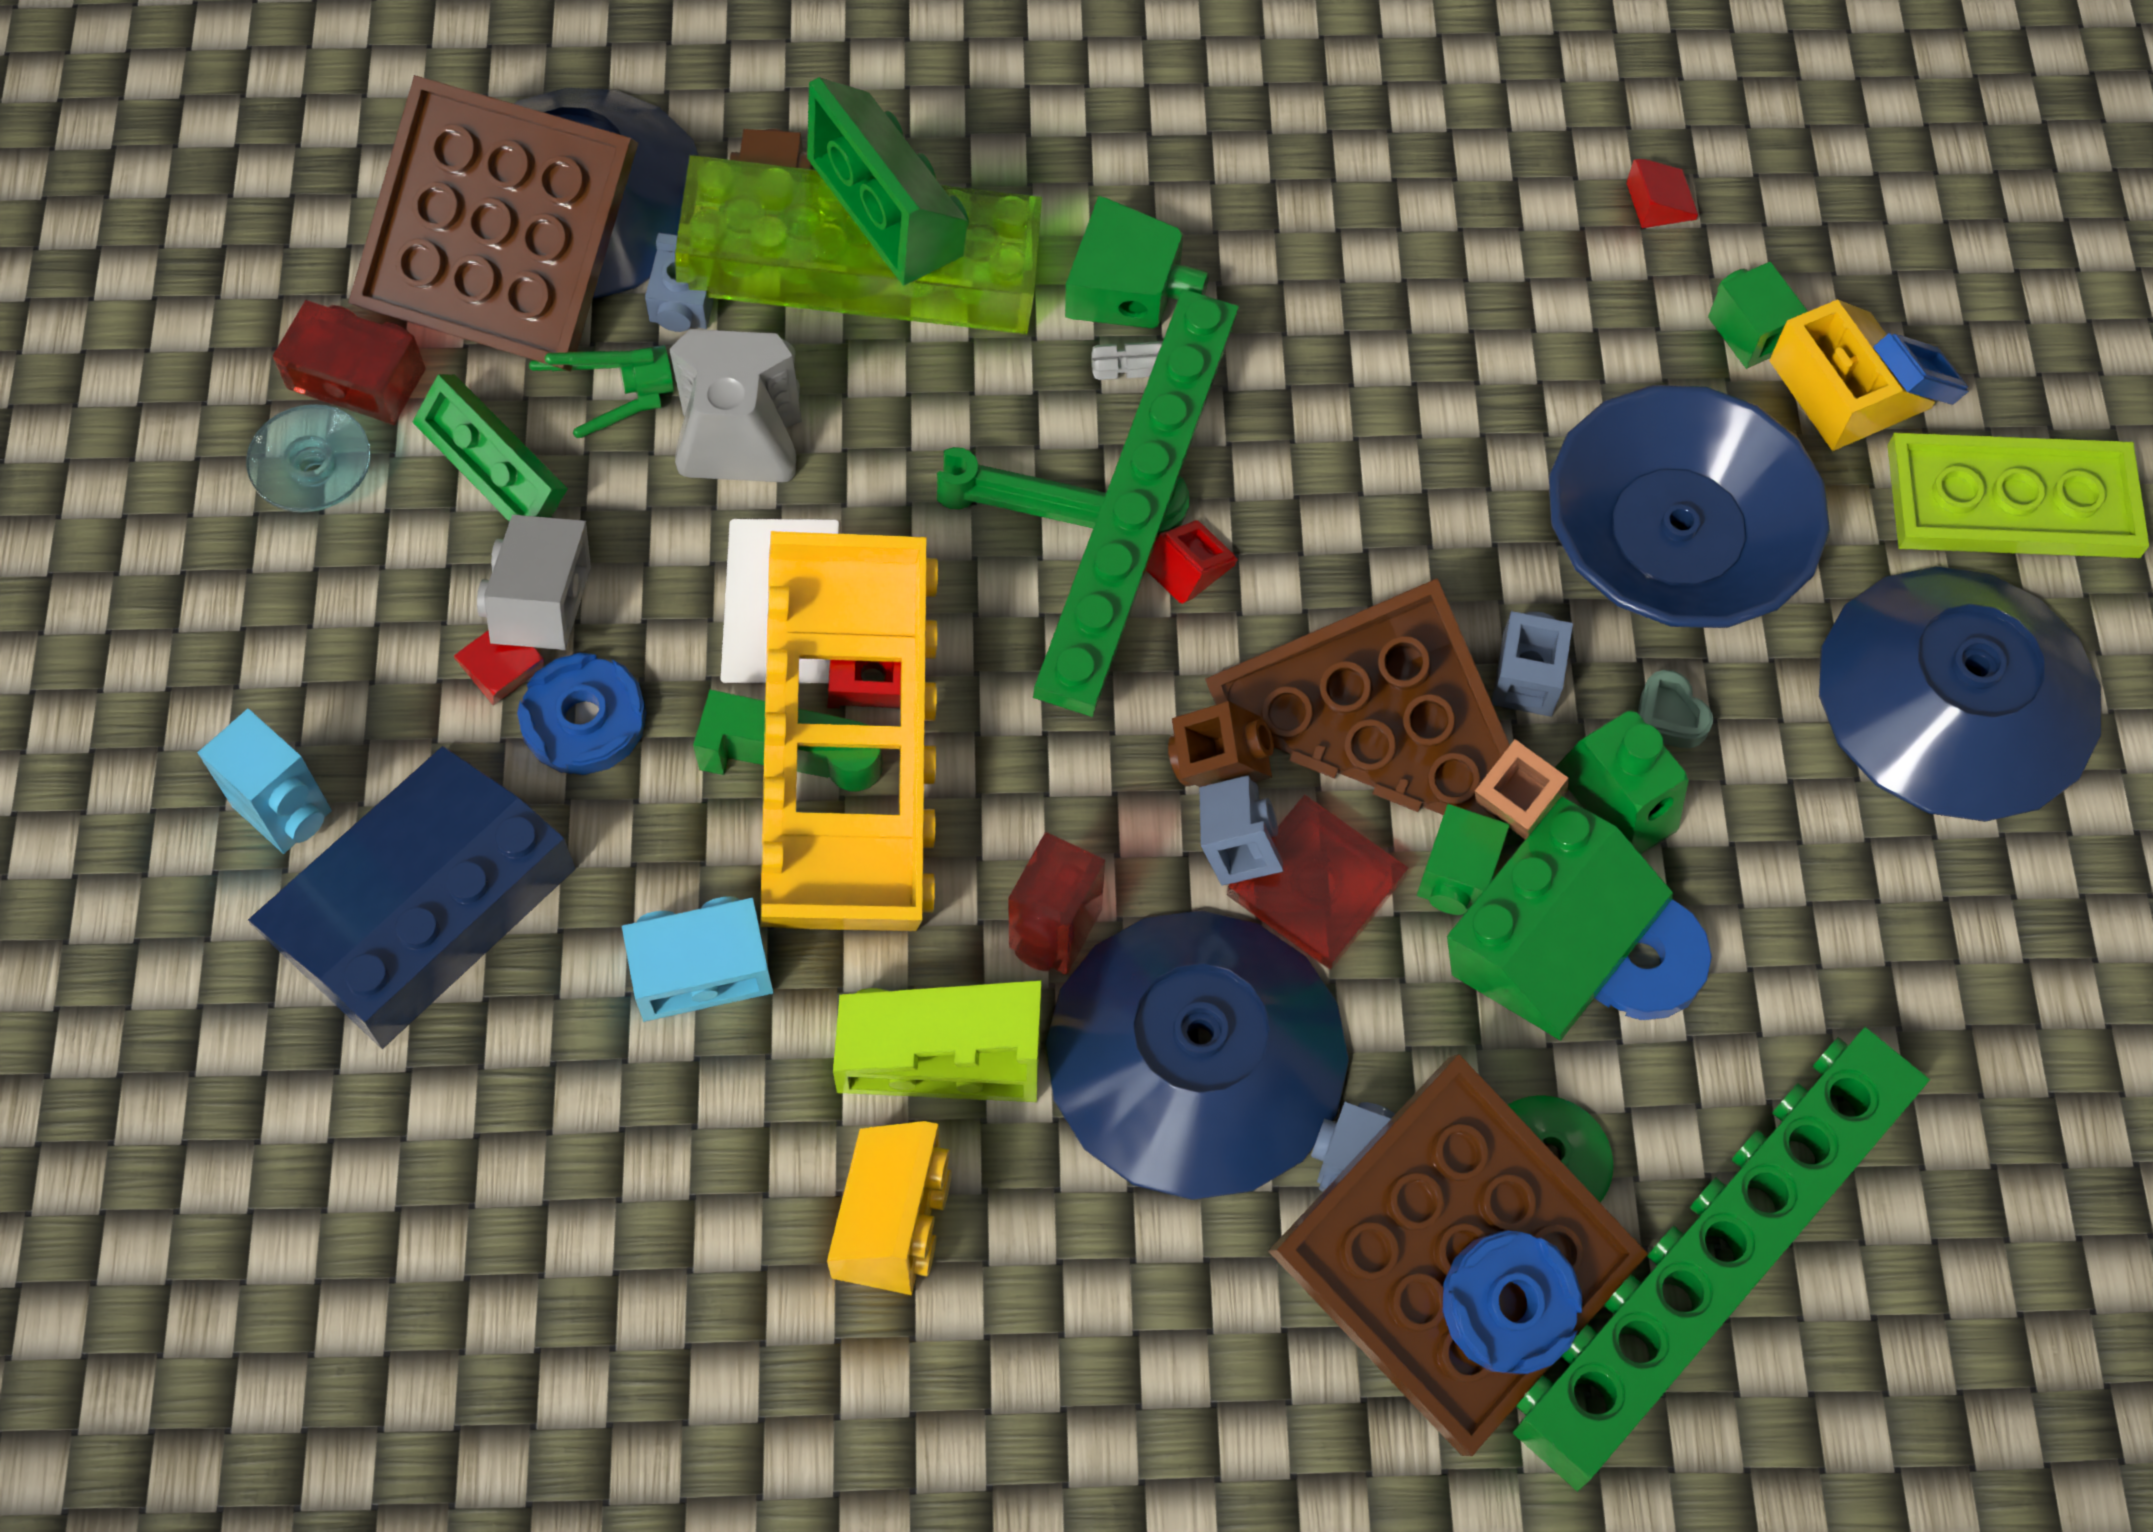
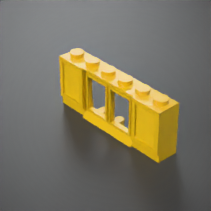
M771 531L768 572L760 927L917 931L922 922V912L933 913L935 878L934 873H923V848H934L935 809H924V784L935 783L936 747L934 745H924V721H935L937 688L936 683L925 682V658L935 659L937 651V621L926 620V597H936L938 560L936 558H926V537ZM799 659L901 662L900 727L798 724ZM797 746L900 749L899 815L796 812Z

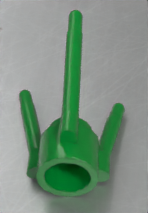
M665 345L630 351L547 353L545 355V362L547 364L534 360L529 362V368L532 371H566L550 365H573L572 370L619 368L624 393L636 392L637 399L574 428L573 435L578 439L600 431L641 411L661 408L659 394L674 391Z

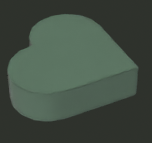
M1661 670L1648 678L1640 697L1638 708L1640 717L1646 724L1654 726L1663 737V744L1679 748L1699 746L1706 739L1713 724V714L1709 706L1702 700L1693 697L1692 686L1689 680L1678 672Z

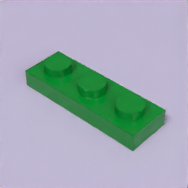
M455 374L437 375L412 423L509 522L512 515L551 518L568 488Z

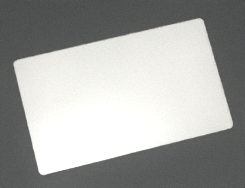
M732 519L730 521L721 662V681L723 683H766L768 572L771 531L838 534L839 522L837 520ZM799 659V683H829L830 660Z

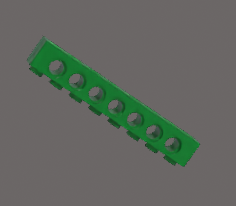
M1864 1027L1849 1045L1839 1037L1835 1039L1812 1066L1822 1077L1809 1091L1797 1083L1772 1112L1782 1123L1768 1138L1757 1129L1731 1159L1732 1162L1741 1168L1727 1186L1715 1177L1689 1207L1699 1216L1695 1223L1685 1234L1673 1225L1647 1255L1648 1258L1657 1264L1655 1269L1642 1283L1630 1274L1605 1303L1604 1306L1614 1316L1602 1330L1597 1333L1587 1324L1574 1338L1571 1347L1561 1356L1570 1364L1569 1368L1555 1384L1543 1374L1516 1405L1526 1417L1514 1430L1513 1434L1577 1492L1592 1479L1930 1081L1927 1076L1868 1028ZM1830 1095H1838L1848 1100L1854 1108L1855 1117L1845 1116L1838 1112L1831 1103ZM1789 1141H1797L1810 1148L1815 1157V1164H1806L1799 1161L1792 1154ZM1756 1188L1767 1193L1774 1203L1775 1212L1767 1213L1757 1209L1751 1203L1747 1189ZM1716 1236L1726 1241L1732 1249L1734 1260L1732 1262H1724L1713 1257L1706 1247L1705 1237ZM1670 1284L1682 1288L1691 1300L1692 1310L1681 1312L1673 1309L1664 1299L1662 1286ZM1632 1334L1639 1337L1648 1348L1649 1361L1638 1363L1627 1358L1620 1349L1619 1335ZM1588 1384L1598 1389L1605 1400V1413L1591 1414L1583 1410L1575 1399V1385Z

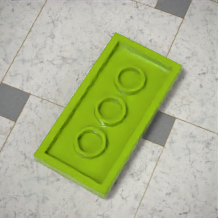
M1894 433L1887 445L1898 549L2141 558L2149 547L2134 442Z

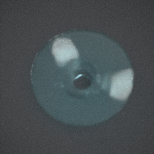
M302 405L275 415L257 431L247 451L246 467L253 487L268 503L292 512H314L340 503L360 486L370 466L371 450L364 429L348 413L326 405ZM313 465H321L313 471L306 472Z

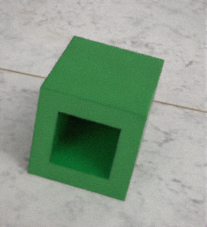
M1767 262L1749 271L1747 269L1736 270L1724 278L1717 288L1718 292L1708 318L1743 366L1748 369L1771 358L1787 320L1808 311L1773 264Z
M1447 804L1416 896L1429 900L1433 907L1442 912L1453 915L1465 914L1491 883L1510 824Z

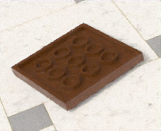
M414 75L348 303L547 364L545 362V355L547 353L577 352L638 142L630 137ZM550 365L570 372L573 365Z
M1460 1054L1447 1058L1268 1250L1461 1456H1473L1550 1366L1529 1374L1492 1372L1468 1359L1451 1338L1442 1310L1444 1281L1454 1258L1473 1240L1501 1231L1524 1232L1555 1245L1574 1268L1582 1292V1313H1577V1323L1573 1330L1577 1331V1336L1648 1255L1638 1242ZM1513 1282L1507 1283L1499 1295L1500 1310L1511 1322H1518L1524 1316L1527 1309V1299L1524 1291Z

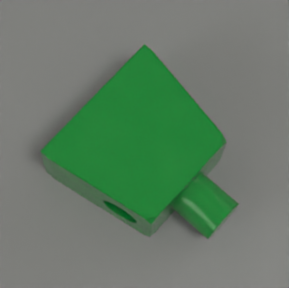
M1098 196L1066 281L1065 317L1073 320L1153 329L1160 325L1169 298L1178 300L1182 288L1205 295L1209 281V272L1180 265L1183 233L1179 228L1108 198Z
M1629 710L1587 735L1555 766L1558 771L1569 778L1568 789L1580 805L1587 811L1615 825L1640 855L1678 831L1689 782L1687 774L1663 745V737L1654 726L1646 724L1637 712Z

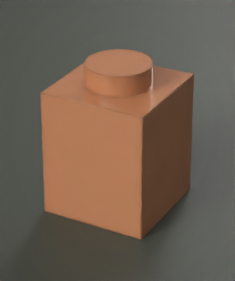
M1514 739L1476 788V802L1501 822L1510 824L1509 828L1526 840L1560 797H1564L1568 792L1569 778Z

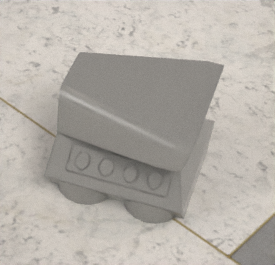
M689 329L669 349L683 416H685L675 455L676 468L679 474L688 478L788 482L792 480L796 473L797 459L793 442L786 428L802 422L799 405L800 384L796 379L794 369L796 354L794 347L786 340L781 339L776 333Z

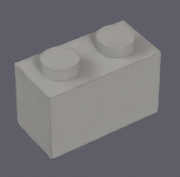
M512 515L504 539H496L494 542L491 577L489 580L482 579L477 594L478 615L480 617H487L490 644L566 650L591 569L586 521Z

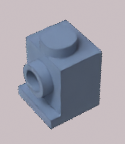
M658 233L656 240L657 252L645 295L649 321L658 323L663 328L675 332L687 331L690 327L707 329L721 274L716 241Z
M1510 612L1502 637L1495 685L1491 697L1492 705L1552 717L1563 690L1573 623L1556 620L1551 615L1543 612Z
M1249 775L1199 787L1201 847L1221 886L1283 872V861L1271 838L1278 835L1274 808L1269 798L1260 800L1259 788L1250 779Z

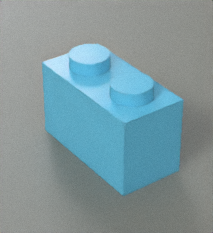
M246 709L197 752L231 806L283 854L296 843H301L311 838L322 826L324 818L332 811L301 755L250 709Z
M720 897L706 902L702 909L678 914L671 911H655L641 916L637 923L622 926L634 996L643 1022L773 994L753 898L740 900L736 897Z

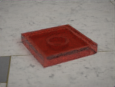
M1304 794L1279 824L1278 835L1271 837L1283 861V872L1229 884L1226 895L1331 970L1406 877L1408 867Z

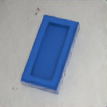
M1888 333L1873 346L1908 393L1954 405L1969 392L1967 384L1936 346L1895 333Z

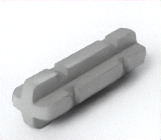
M1163 341L1125 343V349L1118 350L1116 344L1094 346L1091 352L1094 378L1098 380L1118 379V373L1125 372L1126 378L1150 377Z

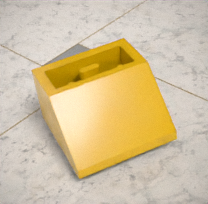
M1838 299L1787 320L1769 360L1832 451L1932 409L1935 404L1933 399L1908 393L1873 348L1887 334L1872 313Z
M921 1121L860 1128L827 1259L831 1279L912 1295L916 1275L928 1277L937 1238L936 1235H932L934 1216L930 1215L932 1208L944 1210L952 1170L948 1169L950 1149L941 1148L939 1125L937 1123Z

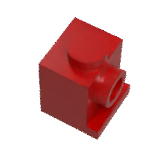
M830 660L827 708L840 709L841 705L900 709L901 662ZM867 669H877L882 672L885 679L883 682L863 681L861 675Z

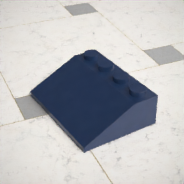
M442 746L253 914L248 921L366 1035L383 1049L576 868L565 839L519 797Z

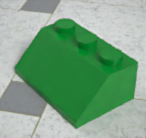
M821 77L810 81L807 159L900 283L905 286L963 257L966 231L969 227L967 212L961 201L954 195L949 196L936 180L934 169L928 158L922 153L916 154L905 140L902 128L894 114L888 110L884 112L867 91Z
M1561 796L1447 935L1451 974L1561 1041L1671 902L1673 892L1615 825Z

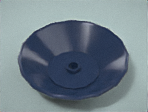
M563 88L518 100L514 103L630 137L638 142L592 300L637 288L650 279L657 252L656 240L658 233L684 237L693 236L702 222L707 176L693 139L660 107L618 90Z
M1651 385L1603 401L1566 434L1548 477L1551 526L1575 571L1616 606L1670 627L1729 628L1777 611L1814 576L1830 533L1825 482L1799 438L1758 405L1706 386ZM1671 522L1679 523L1688 530H1678L1672 526Z
M1934 566L1884 577L1843 606L1821 646L1819 699L1838 746L1876 787L1928 814L1987 822L2037 811L2080 779L2101 737V686L2079 637L2041 599L1992 574ZM1965 666L1976 668L1982 677L1974 675Z
M1203 910L1146 917L1096 944L1060 988L1045 1042L1053 1100L1083 1149L1134 1186L1190 1200L1252 1192L1302 1163L1315 1146L1324 1118L1333 1121L1337 1116L1349 1063L1338 1003L1308 958L1260 924ZM1202 1028L1210 1033L1212 1039L1210 1042L1200 1045L1192 1042L1188 1037V1033L1193 1029Z

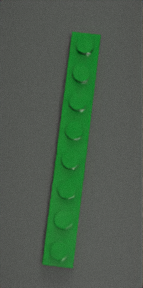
M1182 288L1035 683L1034 699L1090 717L1094 716L1232 332L1239 306Z

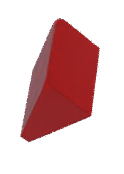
M1647 159L1633 160L1626 184L1642 228L1697 220L1698 212L1682 169Z
M1195 520L1159 535L1146 571L1179 603L1183 604L1195 598L1234 567L1238 559L1199 520Z
M489 630L454 655V659L493 706L544 667V658L534 647L490 644Z

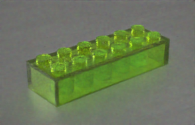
M690 155L675 249L676 282L688 283L689 290L707 291L708 298L1028 334L1035 289L1042 197L941 185L949 196L954 195L961 201L969 218L964 256L903 286L816 170Z

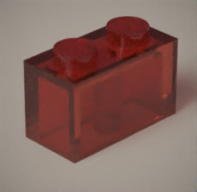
M305 300L272 356L288 390L395 425L426 370L414 335L410 334L403 327L393 323H383L381 325L357 317L353 312L342 306L330 305L326 307Z
M1047 832L1041 838L1008 898L1009 948L1015 950V955L1023 963L1034 969L1049 971L1050 968H1053L1067 975L1102 911L1105 859Z

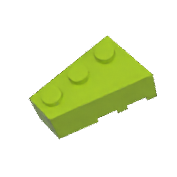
M1042 980L898 991L867 988L859 990L855 994L839 995L833 1075L837 1093L1037 1102Z

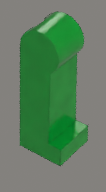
M709 690L693 744L700 771L724 775L728 759L764 765L765 701ZM798 708V724L869 726L860 721ZM797 746V772L825 778L830 777L839 788L849 792H860L872 787L882 774L881 748Z

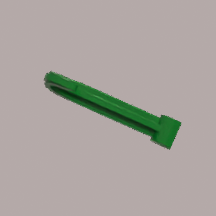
M958 447L944 450L943 472L939 471L937 473V501L946 508L960 510L968 507L973 502L1089 528L1094 527L1106 495L1105 492L979 465L976 457L969 450ZM1179 476L1159 535L1181 526L1188 513L1189 490L1181 476Z

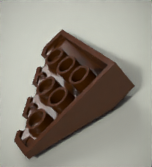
M1438 578L1205 678L1216 705L1230 701L1262 717L1270 729L1274 748L1291 754L1289 759L1291 762L1336 779L1339 773L1374 787L1372 794L1418 813L1420 808L1424 807L1444 815L1447 804L1498 820L1477 804L1475 790L1510 744Z

